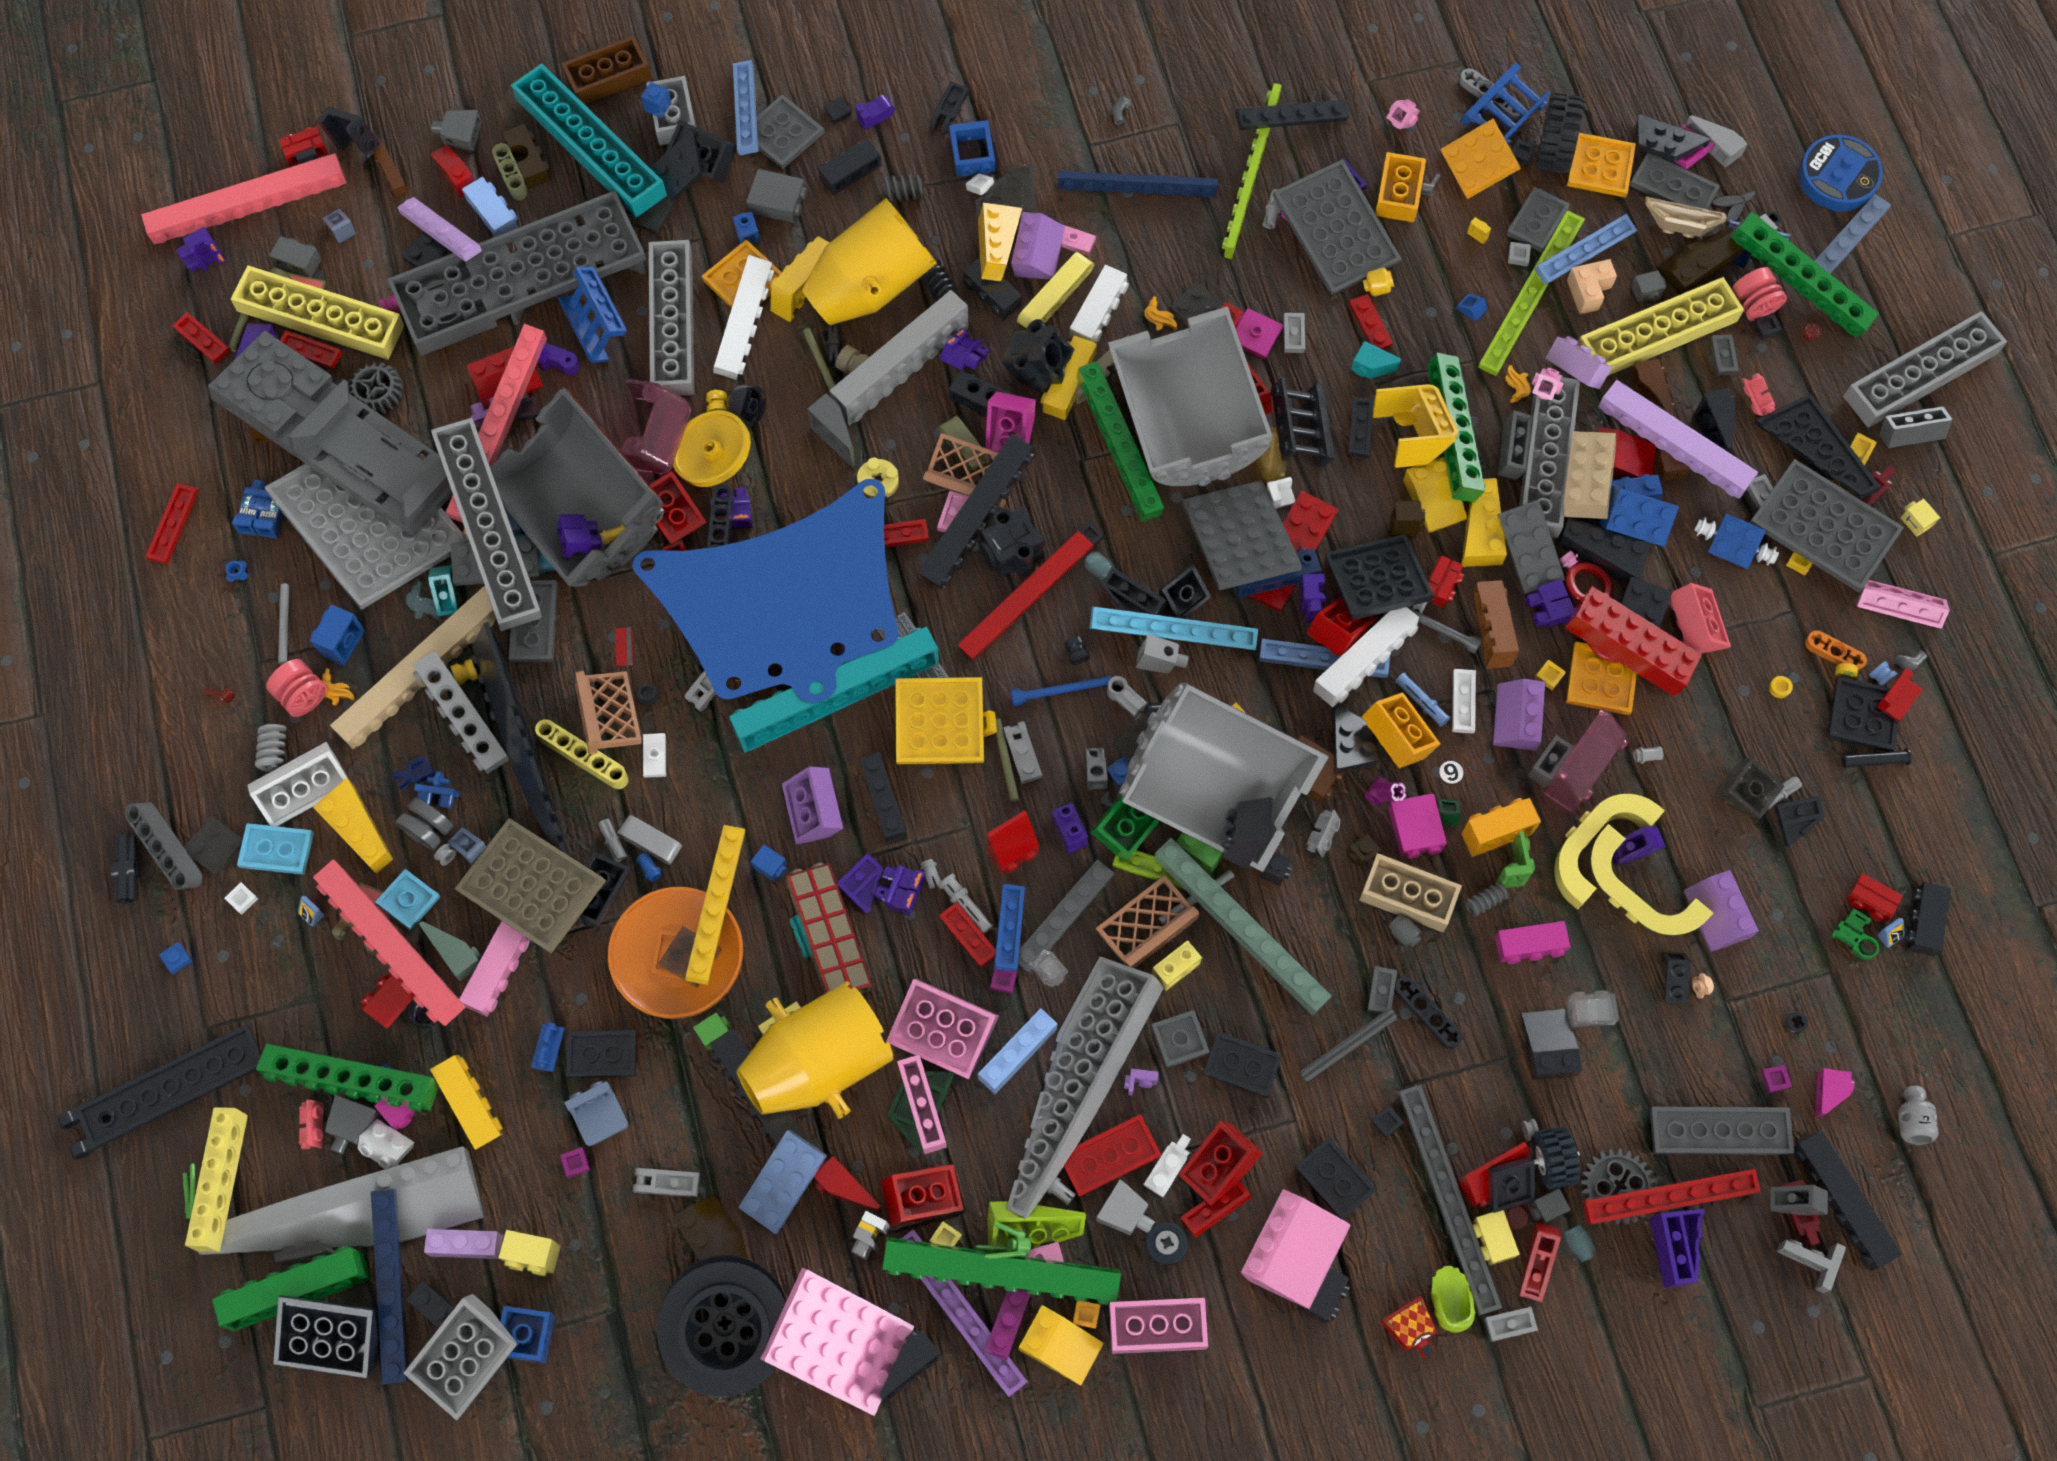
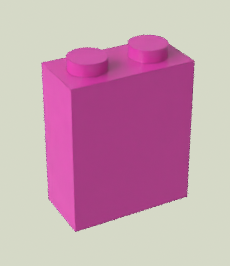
M1434 794L1390 803L1388 811L1400 857L1407 856L1408 859L1419 857L1422 853L1429 852L1430 855L1442 852L1447 842Z

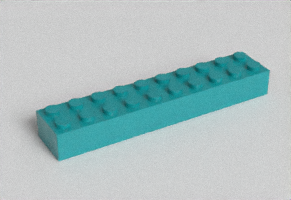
M542 63L511 84L516 101L609 192L616 191L621 204L635 218L667 196L663 181Z
M927 626L922 629L916 628L909 635L898 637L897 641L889 647L841 664L835 673L836 689L834 693L821 702H805L798 697L793 688H790L786 691H778L766 700H758L749 708L736 710L729 716L734 733L744 753H747L896 684V679L910 678L938 665V647ZM814 681L809 686V691L814 695H819L824 690V685L819 681Z

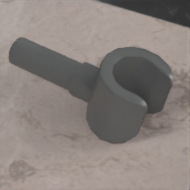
M1437 173L1430 184L1424 182L1421 194L1431 196L1434 186L1441 175Z

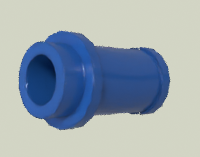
M643 853L637 857L636 861L644 871L647 880L653 882L661 877V869L656 867L649 853Z

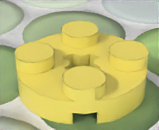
M871 458L861 466L857 474L858 483L865 479H874L875 476H881L883 480L881 483L885 487V497L887 496L888 498L895 493L899 485L898 470L892 463L883 459ZM872 485L865 487L863 490V494L867 498L875 497L878 492L877 488Z

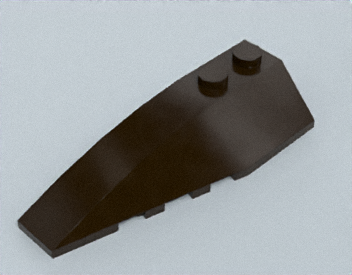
M1766 214L1758 216L1773 229L1778 230L1776 224ZM1739 224L1688 244L1657 266V271L1679 295L1695 289L1747 252L1744 247L1738 245L1730 237Z
M715 1195L692 1204L673 1217L674 1222L699 1260L718 1255H735L749 1259L741 1234ZM721 1293L726 1302H728V1296ZM741 1302L737 1305V1310L740 1313H747L751 1308L747 1302ZM743 1327L749 1337L753 1335L754 1330L752 1327Z

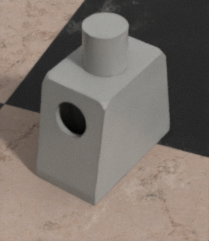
M1147 634L1139 647L1135 668L1170 673L1174 666L1186 668L1189 656L1178 653V643Z
M1119 1180L1096 1218L1097 1222L1128 1235L1133 1233L1136 1226L1149 1233L1155 1223L1154 1220L1144 1215L1148 1208V1203L1122 1180Z

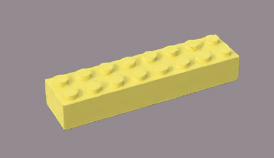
M247 266L231 297L237 312L389 360L404 328V323L398 313L251 266Z
M1724 277L1582 335L1577 345L1588 347L1592 350L1591 354L1594 356L1597 354L1606 359L1605 363L1612 367L1607 375L1609 376L1633 366L1635 362L1645 361L1736 323L1744 309Z

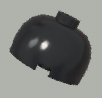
M749 384L735 387L727 398V411L738 416L746 426H754L753 423L756 420L760 421L765 411L766 399L762 398L763 389Z

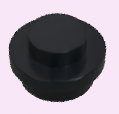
M644 684L637 692L638 700L644 705H652L658 700L659 691L652 684Z

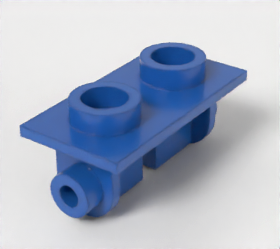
M550 1022L542 1024L531 1068L550 1072L554 1071L565 1028L557 1027L556 1024Z

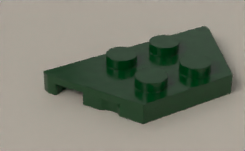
M949 1070L945 1072H925L937 1115L956 1074ZM902 1080L887 1116L917 1152L922 1154L923 1147Z

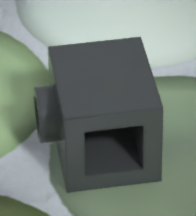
M1659 271L1635 276L1631 288L1638 303L1654 302L1661 298L1666 288V282L1661 277Z

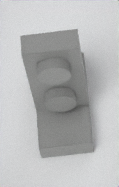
M1789 1239L1779 1243L1777 1252L1821 1272L1815 1290L1826 1293L1832 1289L1846 1247L1838 1243L1830 1246L1825 1258V1254L1813 1249L1811 1251L1802 1247L1800 1242Z

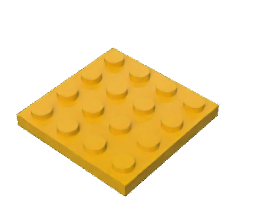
M982 677L896 679L897 764L984 763Z

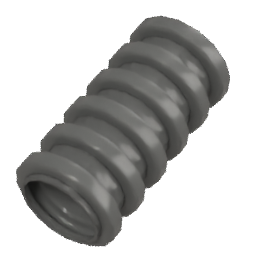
M1496 882L1494 886L1491 885L1488 889H1484L1483 892L1477 893V896L1473 895L1471 899H1467L1466 907L1473 916L1477 917L1479 913H1484L1485 909L1489 910L1491 906L1494 907L1497 903H1501L1502 899H1508V892L1503 884Z

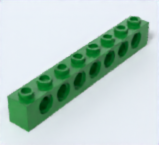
M1751 212L1730 236L1738 245L1744 247L1754 258L1759 259L1771 271L1780 276L1784 282L1790 284L1800 295L1810 300L1818 309L1825 312L1834 322L1840 324L1854 337L1857 338L1867 331L1879 314L1755 213Z
M1436 353L1427 364L1430 385L1439 389L1458 428L1456 441L1443 452L1452 499L1475 503L1485 492V484L1483 483L1482 468L1479 463L1461 366L1458 357Z
M1098 361L1079 367L1076 378L1141 522L1143 523L1161 516L1164 506Z
M270 1044L265 1045L256 1068L263 1075V1079L271 1082H276L278 1079L283 1080L285 1084L290 1086L302 1084L310 1090L316 1091L317 1088H322L325 1092L337 1095L338 1092L345 1093L346 1096L353 1099H358L360 1096L373 1103L385 1101L390 1106L399 1108L400 1105H404L416 1112H421L422 1109L431 1110L439 1088L438 1083L432 1077ZM391 1085L390 1089L385 1091L387 1086ZM412 1089V1092L406 1095L407 1091Z

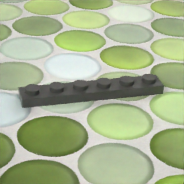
M1096 860L1020 948L1018 966L1030 974L1111 880L1114 872L1099 860Z

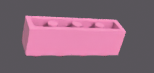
M501 921L459 999L466 1008L486 1017L496 1008L500 992L506 989L510 973L516 970L519 964L518 958L522 952L527 950L530 943L527 937Z
M920 1055L897 1061L924 1154L947 1148Z

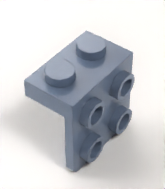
M602 1081L596 1082L590 1086V1090L584 1093L577 1092L571 1095L568 1101L564 1102L568 1111L573 1115L587 1146H593L628 1127L626 1117L607 1081L604 1083Z

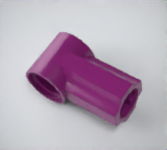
M1376 777L1365 793L1366 799L1378 806H1381L1384 801H1403L1406 796L1405 786L1401 782H1389L1382 777Z

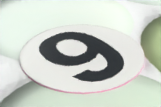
M1447 761L1440 767V776L1447 783H1457L1463 777V769L1457 762Z

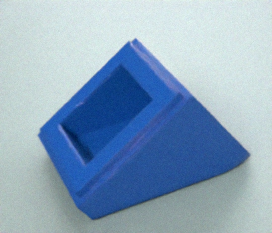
M1469 293L1456 306L1459 311L1474 321H1477L1487 310L1483 297Z

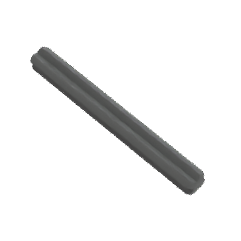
M1392 1009L1386 1010L1301 1070L1302 1078L1306 1082L1310 1081L1392 1023L1397 1018Z

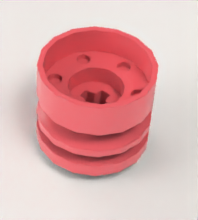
M1768 267L1759 268L1748 273L1738 280L1731 289L1740 304H1743V312L1746 313L1749 321H1754L1755 318L1774 313L1787 300L1785 292L1782 291L1780 285L1776 284L1777 280Z
M300 659L290 660L281 665L269 677L266 685L269 693L277 701L281 702V705L292 717L303 716L312 711L323 700L327 692L326 685Z

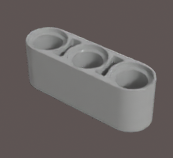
M632 815L627 817L617 832V835L626 842L668 865H671L682 848V845L673 838Z

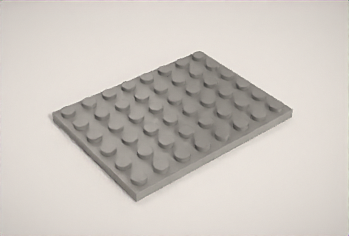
M325 452L316 457L315 460L321 463L329 454ZM307 464L264 487L266 493L360 610L450 557L451 543L469 542L442 508L412 537ZM383 492L376 502L382 505L389 495Z

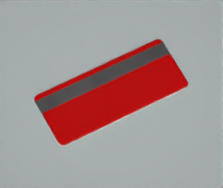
M632 627L616 628V666L633 665Z

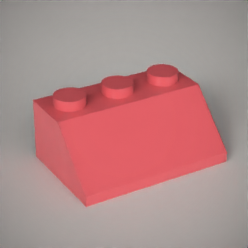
M1690 583L1672 592L1670 605L1676 613L1678 619L1676 621L1677 626L1682 631L1684 644L1700 654L1731 647L1712 589Z

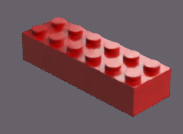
M1593 586L1580 598L1565 626V629L1674 697L1687 686L1702 655Z

